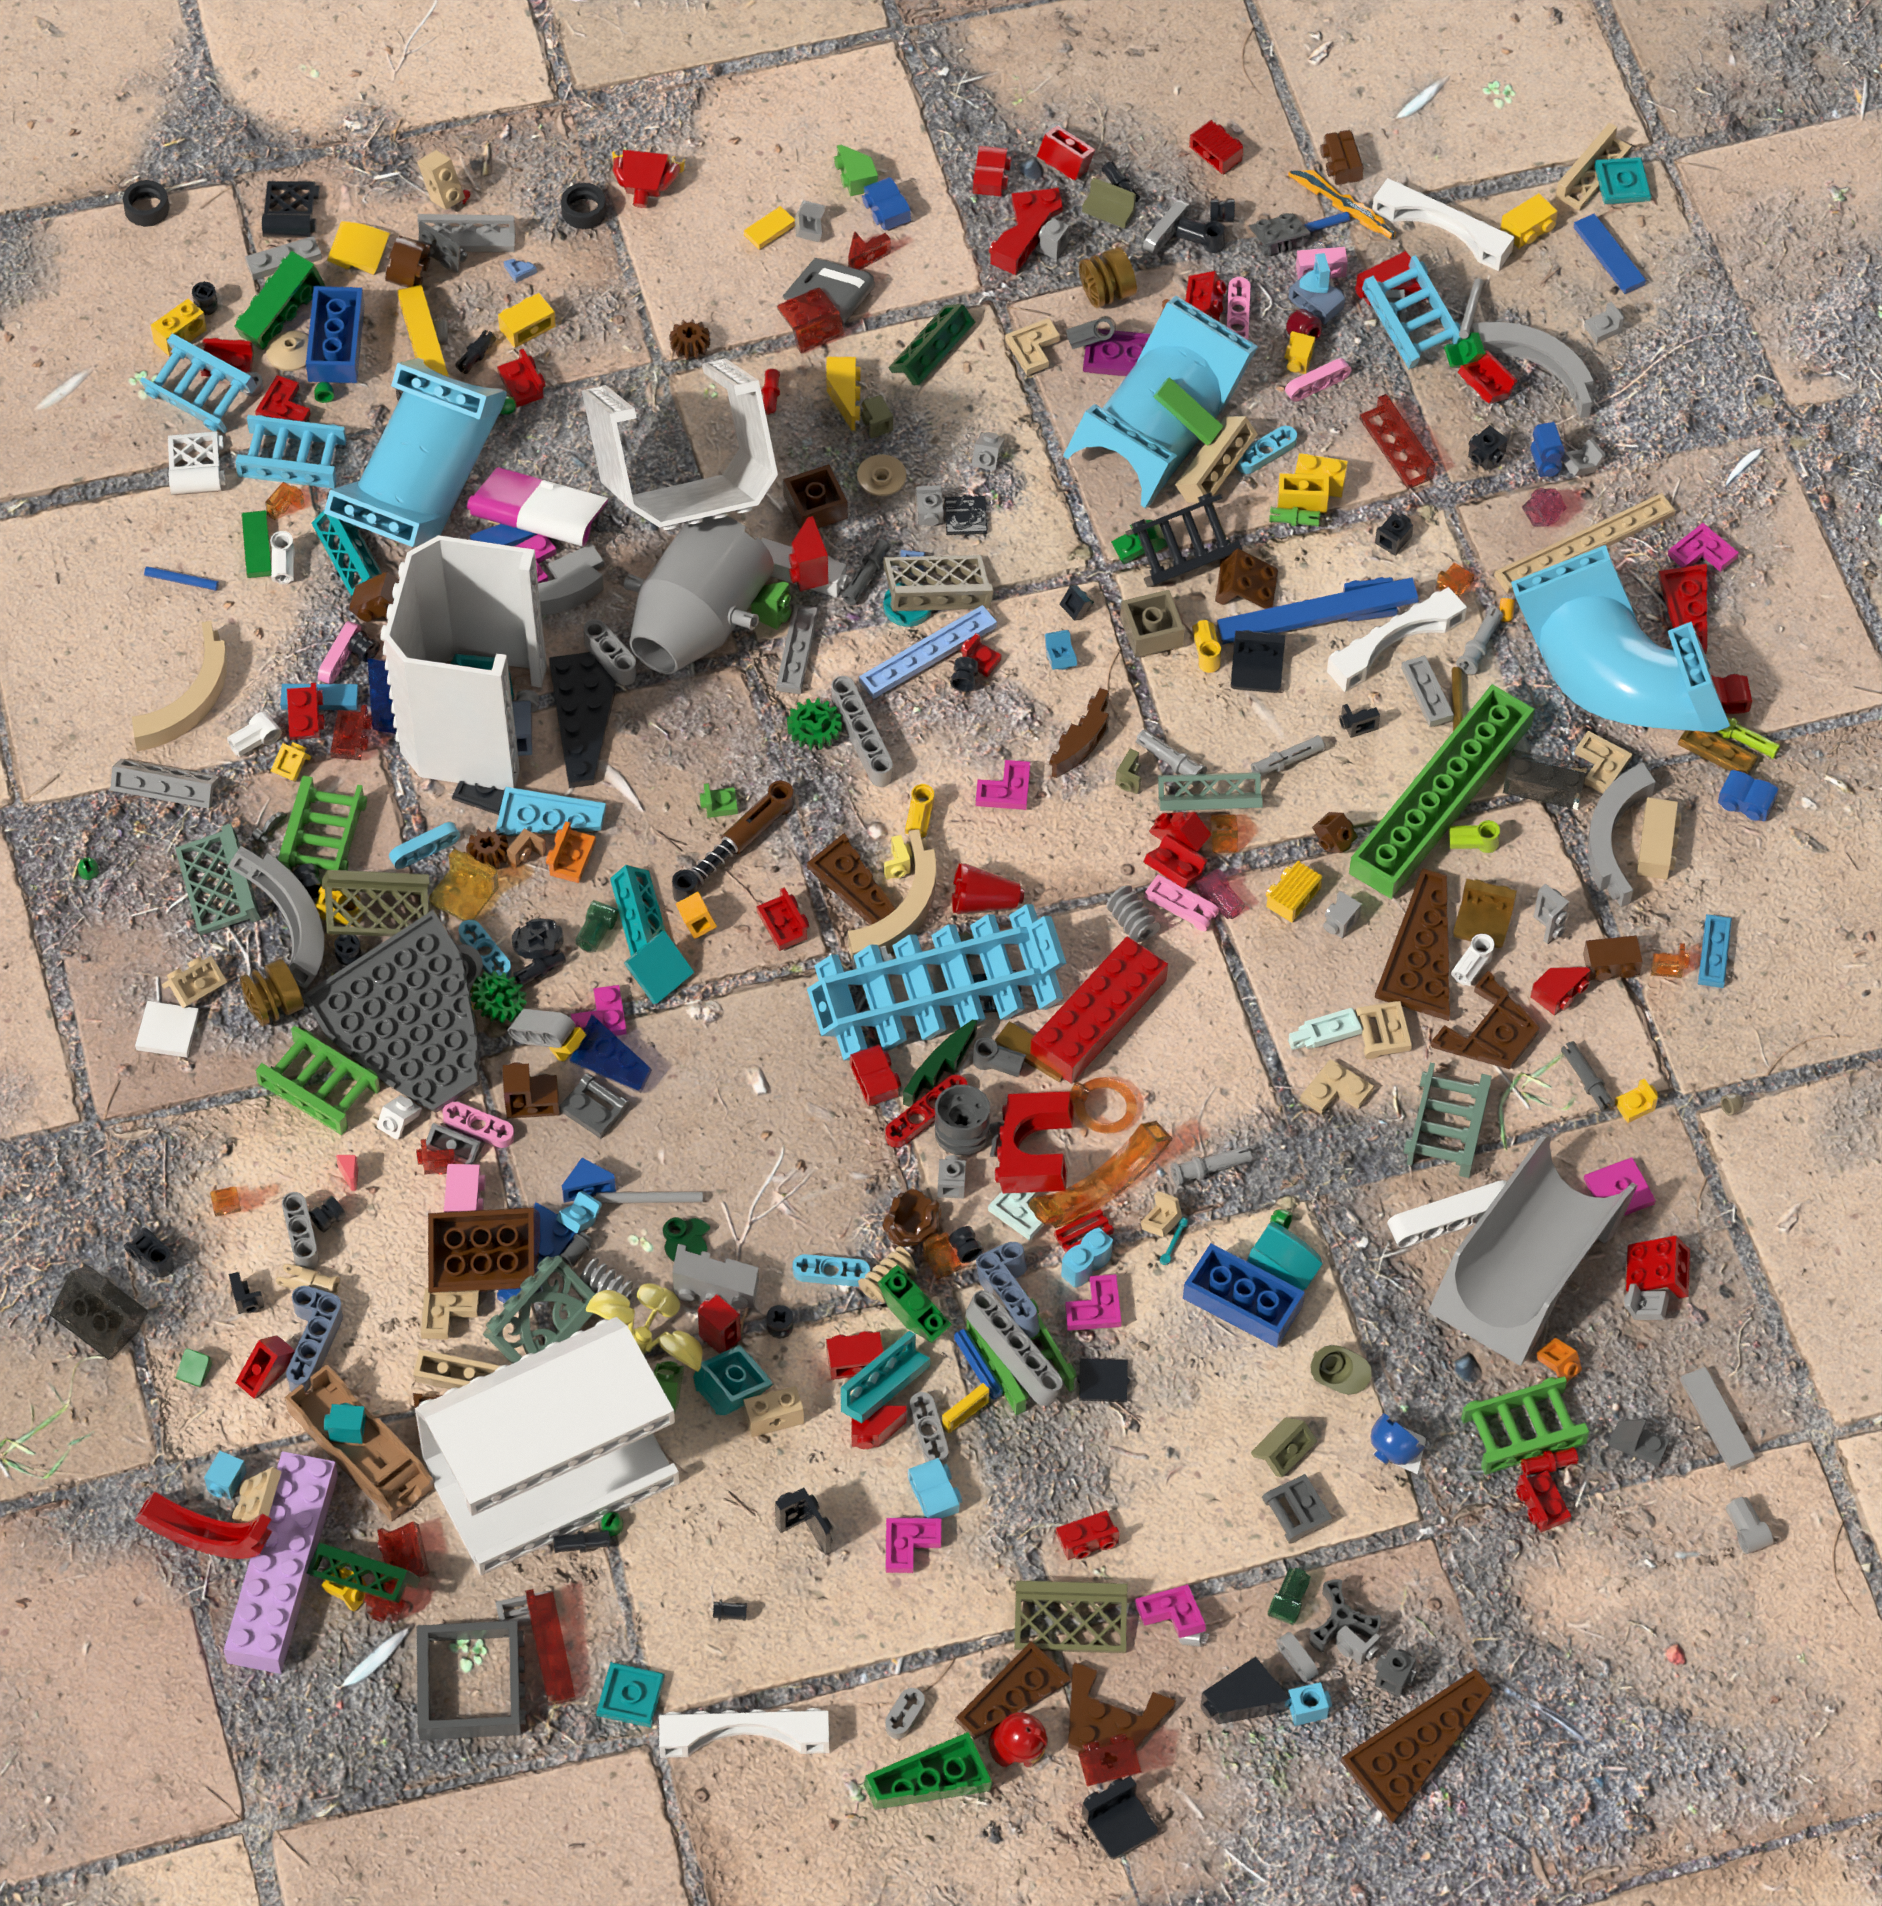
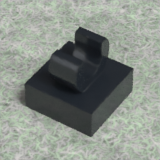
M1072 585L1068 588L1059 605L1074 621L1081 620L1085 612L1090 610L1094 601L1090 600L1078 585Z

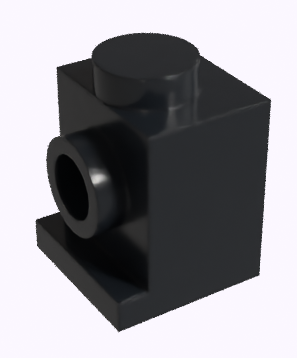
M1392 513L1384 524L1376 529L1375 544L1396 555L1412 537L1413 524L1410 518L1404 514L1398 516Z

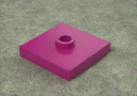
M1632 1157L1584 1175V1181L1593 1197L1606 1198L1620 1194L1632 1182L1638 1185L1624 1216L1655 1205L1656 1199Z

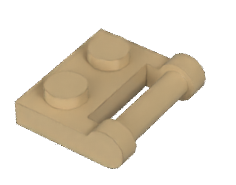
M1400 1001L1364 1006L1354 1010L1363 1029L1362 1036L1365 1044L1364 1054L1366 1059H1375L1380 1055L1411 1051L1412 1044ZM1371 1017H1376L1382 1043L1375 1044L1369 1022Z

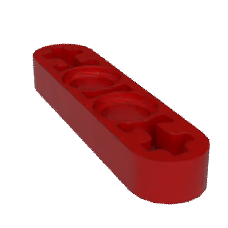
M960 1075L949 1076L891 1121L885 1129V1139L888 1145L895 1148L902 1147L935 1122V1108L931 1107L929 1102L932 1099H937L939 1094L952 1085H968L966 1079ZM913 1114H920L924 1120L919 1124H915L909 1118ZM902 1131V1137L898 1135L892 1137V1132L899 1133Z

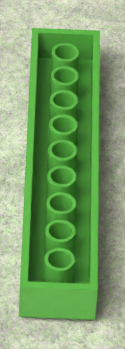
M1491 684L1352 855L1349 874L1392 900L1446 833L1449 826L1455 822L1532 726L1534 708Z

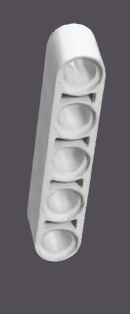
M1497 1181L1394 1215L1388 1220L1387 1224L1399 1248L1409 1247L1476 1225L1507 1181Z

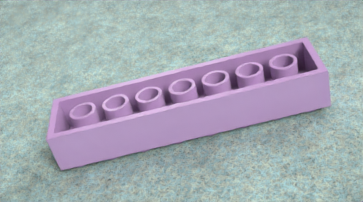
M283 1451L277 1469L282 1472L268 1516L271 1518V1521L267 1528L272 1530V1533L261 1553L250 1558L224 1647L227 1664L281 1674L309 1579V1575L306 1572L318 1546L338 1478L335 1461Z

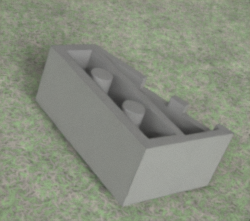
M678 1244L672 1274L674 1294L683 1301H705L707 1299L711 1300L717 1294L735 1308H754L759 1283L758 1267L728 1258L725 1259V1262L709 1258L710 1253L702 1251L701 1255L685 1251L686 1246Z

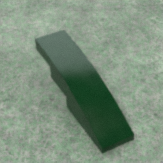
M972 1019L952 1033L922 1063L903 1091L904 1105L910 1107L916 1103L924 1088L928 1090L935 1088L945 1071L955 1075L977 1035L976 1020Z

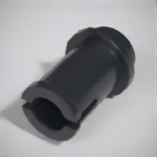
M722 1599L719 1602L714 1601L713 1618H718V1621H721V1619L746 1621L747 1603L722 1602Z

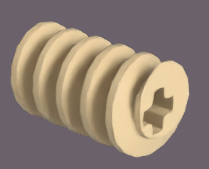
M898 1246L895 1252L892 1251L888 1258L880 1261V1265H876L872 1272H868L865 1278H861L858 1281L860 1289L868 1298L885 1303L886 1301L877 1282L897 1264L906 1274L909 1273L911 1276H916L917 1271L911 1255L903 1247Z

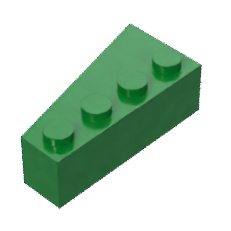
M293 251L287 257H284L276 272L266 280L265 286L260 293L252 298L247 310L237 318L234 327L240 337L251 341L253 345L264 350L269 341L283 330V323L285 321H292L297 316V309L302 303L307 305L313 299L311 294L313 293L314 286H326L316 266Z
M969 1732L867 1774L864 1780V1787L875 1810L990 1792L992 1785L991 1778Z

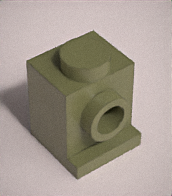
M882 395L865 399L861 403L863 408L861 417L865 426L869 425L870 438L872 439L893 431V415Z

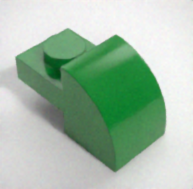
M1159 524L1146 529L1155 553L1168 546ZM1125 533L1111 541L1123 564L1145 553L1137 533L1129 536Z

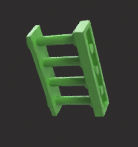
M302 776L278 861L290 871L292 867L308 863L316 864L320 869L348 871L349 861L347 858L361 811H365L367 806V796H364L363 786L357 785L353 797L318 791L317 788H314L313 777ZM321 801L351 806L348 818L311 812V803ZM309 822L345 828L342 839L307 834L303 829L305 824H309ZM305 843L339 850L336 860L299 855L297 852L298 846H302Z
M294 1025L291 1028L293 1046L275 1067H268L263 1063L259 1065L255 1070L258 1084L342 1135L348 1129L345 1112L366 1088L376 1094L380 1091L378 1076L370 1068L364 1069L317 1040L310 1031L306 1029L301 1030ZM303 1049L315 1055L313 1060L295 1080H289L283 1076L282 1073ZM324 1062L336 1068L316 1093L313 1092L311 1094L303 1088ZM345 1075L357 1081L337 1106L332 1107L324 1101Z
M1031 1298L1030 1300L1035 1305L1038 1315L1039 1308L1037 1306V1303L1033 1298ZM1038 1315L1039 1332L1036 1336L1029 1339L1038 1338L1045 1349L1041 1351L1043 1356L1047 1360L1050 1359L1068 1391L1074 1390L1076 1372L1071 1363L1067 1364ZM967 1319V1330L1003 1387V1394L1015 1415L1025 1412L1026 1400H1028L1030 1395L1022 1385L1018 1386L1014 1375Z
M1565 1376L1557 1379L1551 1377L1544 1380L1541 1384L1488 1400H1475L1463 1407L1462 1423L1474 1420L1487 1450L1483 1454L1481 1462L1485 1475L1520 1465L1521 1459L1540 1456L1545 1451L1550 1450L1553 1453L1587 1444L1589 1430L1586 1423L1573 1424L1560 1395L1565 1391L1567 1383ZM1550 1397L1562 1424V1430L1553 1433L1547 1431L1535 1403L1536 1401ZM1525 1405L1538 1435L1536 1438L1527 1441L1522 1439L1510 1409ZM1497 1413L1500 1414L1512 1442L1510 1446L1504 1448L1496 1446L1484 1417Z

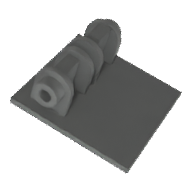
M1284 213L1277 218L1262 219L1255 224L1248 225L1251 231L1263 243L1260 246L1263 255L1267 254V256L1279 253V250L1284 252L1285 246L1287 250L1303 247L1305 243L1309 242L1307 235L1310 232L1293 213Z
M419 222V241L431 245L428 257L436 259L443 267L458 273L460 261L463 263L468 256L465 250L460 247L461 245L424 222Z

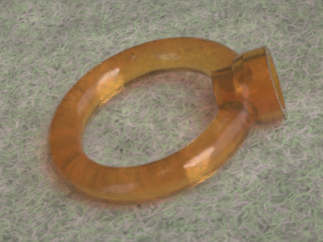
M1099 1077L1091 1079L1084 1084L1076 1081L1070 1093L1079 1120L1095 1132L1104 1134L1120 1132L1127 1128L1136 1116V1098L1130 1088L1119 1080ZM1098 1088H1110L1117 1091L1125 1099L1127 1105L1125 1115L1113 1123L1096 1121L1087 1113L1085 1108V1102L1089 1093Z

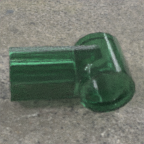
M593 900L587 910L586 921L575 939L576 945L583 951L589 953L596 952L607 930H612L615 926L619 909Z
M1297 1567L1289 1568L1279 1592L1275 1593L1271 1601L1267 1616L1294 1626L1311 1576Z

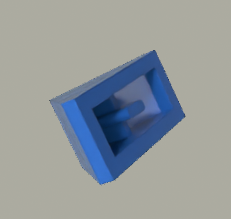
M581 1158L562 1184L564 1203L575 1201L580 1191H584L592 1197L596 1196V1193L616 1192L614 1174Z

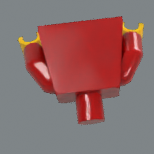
M623 149V154L617 156L615 151L612 152V171L618 184L625 188L627 194L634 195L633 206L638 208L647 207L648 196L659 197L661 191H665L685 168L684 158L683 161L676 162V156H672L670 164L668 154Z

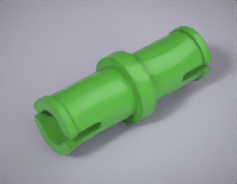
M1271 506L1270 508L1271 514L1278 515H1270L1269 522L1289 523L1294 527L1297 524L1319 527L1320 511L1298 510V507L1288 509Z

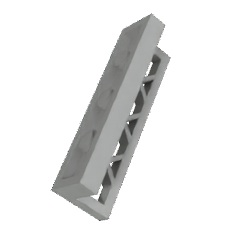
M418 214V229L420 221L434 223L435 226L430 227L461 245L460 247L465 252H515L516 230L514 215ZM450 223H457V224H459L460 226H458V227H452V226L449 225V224H450ZM473 224H482L484 226L476 227ZM509 224V227H499L497 225Z
M121 758L112 766L110 791L209 809L212 806L213 789L219 784L220 776Z

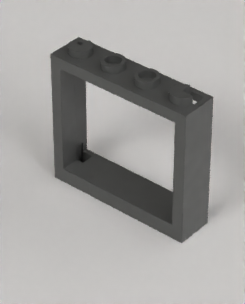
M517 1620L417 1625V1717L420 1740L521 1735V1724H526V1709L520 1708V1699L526 1698L525 1682H520V1673H525L524 1656H519V1647H524V1630L519 1631ZM509 1638L511 1717L431 1721L430 1641Z

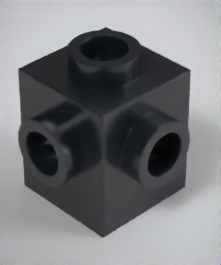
M1489 425L1480 434L1476 433L1470 439L1468 457L1474 464L1488 470L1493 464L1497 465L1503 459L1507 449L1508 438Z

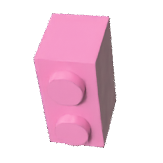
M447 1165L444 1212L484 1210V1199L480 1198V1191H485L486 1177L481 1175L480 1165Z

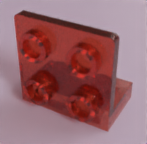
M820 287L777 305L778 311L793 330L796 346L800 353L844 335L840 313Z

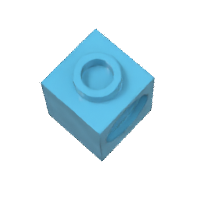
M219 1450L204 1477L208 1492L215 1497H226L231 1500L247 1473L244 1460Z
M1321 1682L1288 1690L1290 1698L1289 1710L1295 1726L1327 1719L1328 1710L1332 1707L1329 1692L1323 1690ZM1307 1700H1312L1317 1705L1314 1707H1309L1305 1705L1304 1702Z

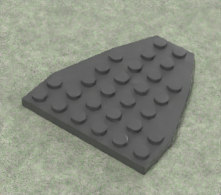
M434 910L302 995L325 1035L362 1066L373 1070L378 1078L387 1086L427 1109L437 1113L445 1105L454 1102L480 1085L477 1027L462 955Z

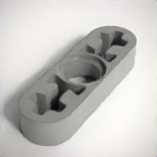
M1178 199L1147 235L1143 249L1154 255L1157 254L1177 231L1181 218L1189 216L1191 204Z
M926 1392L916 1393L910 1400V1413L924 1460L928 1462L936 1459L935 1455L932 1454V1443L936 1442L937 1451L940 1453L939 1460L944 1465L948 1461L949 1450L934 1399ZM919 1402H923L926 1405L927 1416L922 1417V1410L918 1407ZM931 1424L936 1427L937 1431L933 1435H925L921 1429L923 1426Z

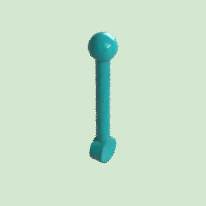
M1182 1217L1178 1222L1179 1226L1166 1253L1161 1255L1160 1263L1162 1265L1170 1263V1255L1183 1228L1188 1225L1186 1217Z

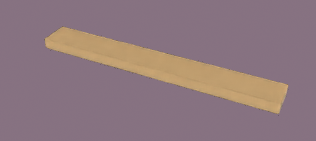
M1663 493L1658 494L1496 570L1494 577L1505 592L1509 594L1514 591L1511 584L1512 581L1606 545V547H1609L1675 516L1676 510Z

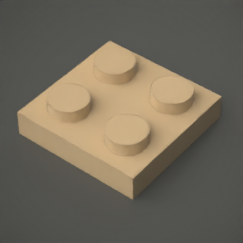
M271 1467L243 1482L239 1492L241 1495L239 1504L232 1514L233 1523L250 1522L262 1513L269 1516L282 1471Z

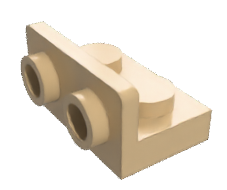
M211 955L204 960L199 956L187 963L189 969L183 972L181 968H178L166 975L169 980L163 983L162 986L164 989L170 986L180 1005L184 1008L224 985L227 981Z

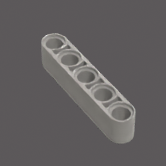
M838 676L832 681L831 685L832 703L837 707V713L841 714V721L870 781L877 787H886L893 779L892 759L853 680L848 676Z
M986 1290L977 1291L966 1310L968 1321L1033 1400L1042 1406L1051 1405L1063 1385L1061 1376L995 1296Z

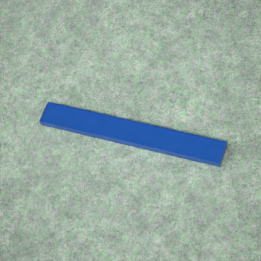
M1411 577L1217 619V625L1222 645L1234 642L1235 630L1279 633L1418 603L1419 601L1414 580Z

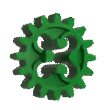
M492 971L491 975L483 972L481 977L477 976L469 992L472 994L470 997L471 1001L476 1002L473 1007L474 1010L481 1009L482 1017L489 1015L490 1021L493 1022L495 1018H498L500 1023H504L506 1018L512 1022L515 1017H518L527 1003L524 1000L527 994L526 992H520L522 984L516 985L514 977L507 979L505 972L498 976L496 971Z

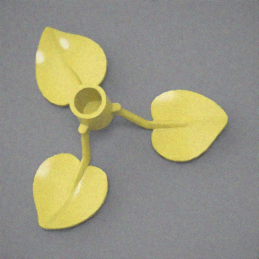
M650 1283L640 1286L637 1292L639 1301L645 1307L653 1310L644 1327H638L634 1330L635 1310L629 1308L630 1301L627 1297L616 1291L603 1290L591 1298L586 1307V1312L598 1314L608 1320L617 1317L624 1324L628 1325L643 1355L646 1351L650 1352L655 1345L660 1343V1346L668 1354L697 1372L700 1370L702 1347L693 1336L682 1331H674L672 1335L664 1332L652 1341V1333L649 1327L657 1312L671 1318L680 1309V1301L672 1291Z

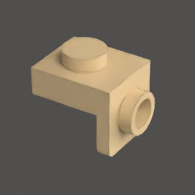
M1157 1191L1154 1194L1156 1206L1141 1221L1142 1230L1165 1237L1182 1219L1178 1198Z

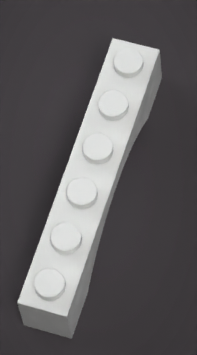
M1387 178L1374 196L1372 210L1375 214L1392 222L1418 221L1441 227L1461 239L1473 252L1478 262L1497 271L1501 269L1512 253L1514 236L1496 229L1484 221L1468 216L1462 211L1455 210L1443 202L1427 197L1421 192L1412 190L1400 182Z
M1449 587L1441 592L1436 591L1429 599L1422 603L1414 604L1410 610L1402 615L1394 616L1387 624L1375 627L1365 637L1357 638L1343 650L1333 652L1328 659L1327 673L1344 692H1347L1366 680L1368 670L1373 661L1392 643L1421 633H1446L1465 622L1467 607Z
M810 1708L806 1711L796 1712L792 1709H781L778 1712L753 1710L750 1713H738L728 1710L721 1714L698 1711L688 1715H682L679 1712H669L665 1715H659L660 1758L689 1757L698 1749L713 1741L737 1735H759L776 1739L791 1746L801 1754L829 1753L828 1711H822L819 1708Z

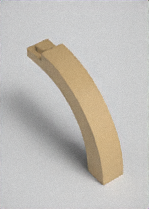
M212 621L201 622L205 649L204 660L199 675L191 687L181 697L164 708L148 714L132 716L137 751L164 745L184 735L206 717L218 700L227 674V652L225 641L219 639L218 630H213Z
M919 829L909 831V846L912 852L915 875L908 895L897 909L884 919L870 926L848 931V947L851 960L854 957L853 955L870 944L878 945V947L885 946L887 954L893 952L892 945L909 934H914L926 919L935 895L936 857L934 849L928 850L926 839H921Z

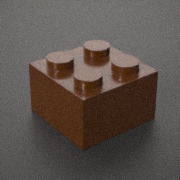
M829 464L783 479L784 499L799 529L802 528L807 518L813 516L818 529L848 519V501Z

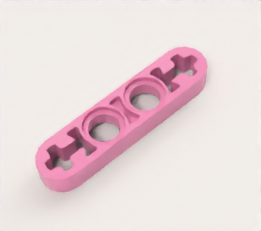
M1235 277L1229 282L1227 327L1233 330L1231 328L1233 325H1242L1244 327L1243 330L1233 331L1248 340L1250 282L1243 277ZM1237 287L1242 289L1241 296H1237ZM1235 305H1241L1245 308V310L1241 312H1236L1232 309V307Z

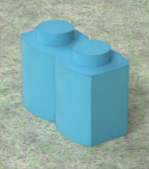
M1100 1228L1088 1232L1080 1245L1072 1247L1064 1255L1061 1277L1074 1288L1085 1284L1089 1277L1092 1276L1093 1271L1101 1269L1109 1262L1112 1256L1113 1239Z
M939 1458L908 1469L910 1485L925 1518L943 1519L959 1513V1504L962 1503V1498L958 1488H953L949 1482L952 1477L947 1464L942 1465Z

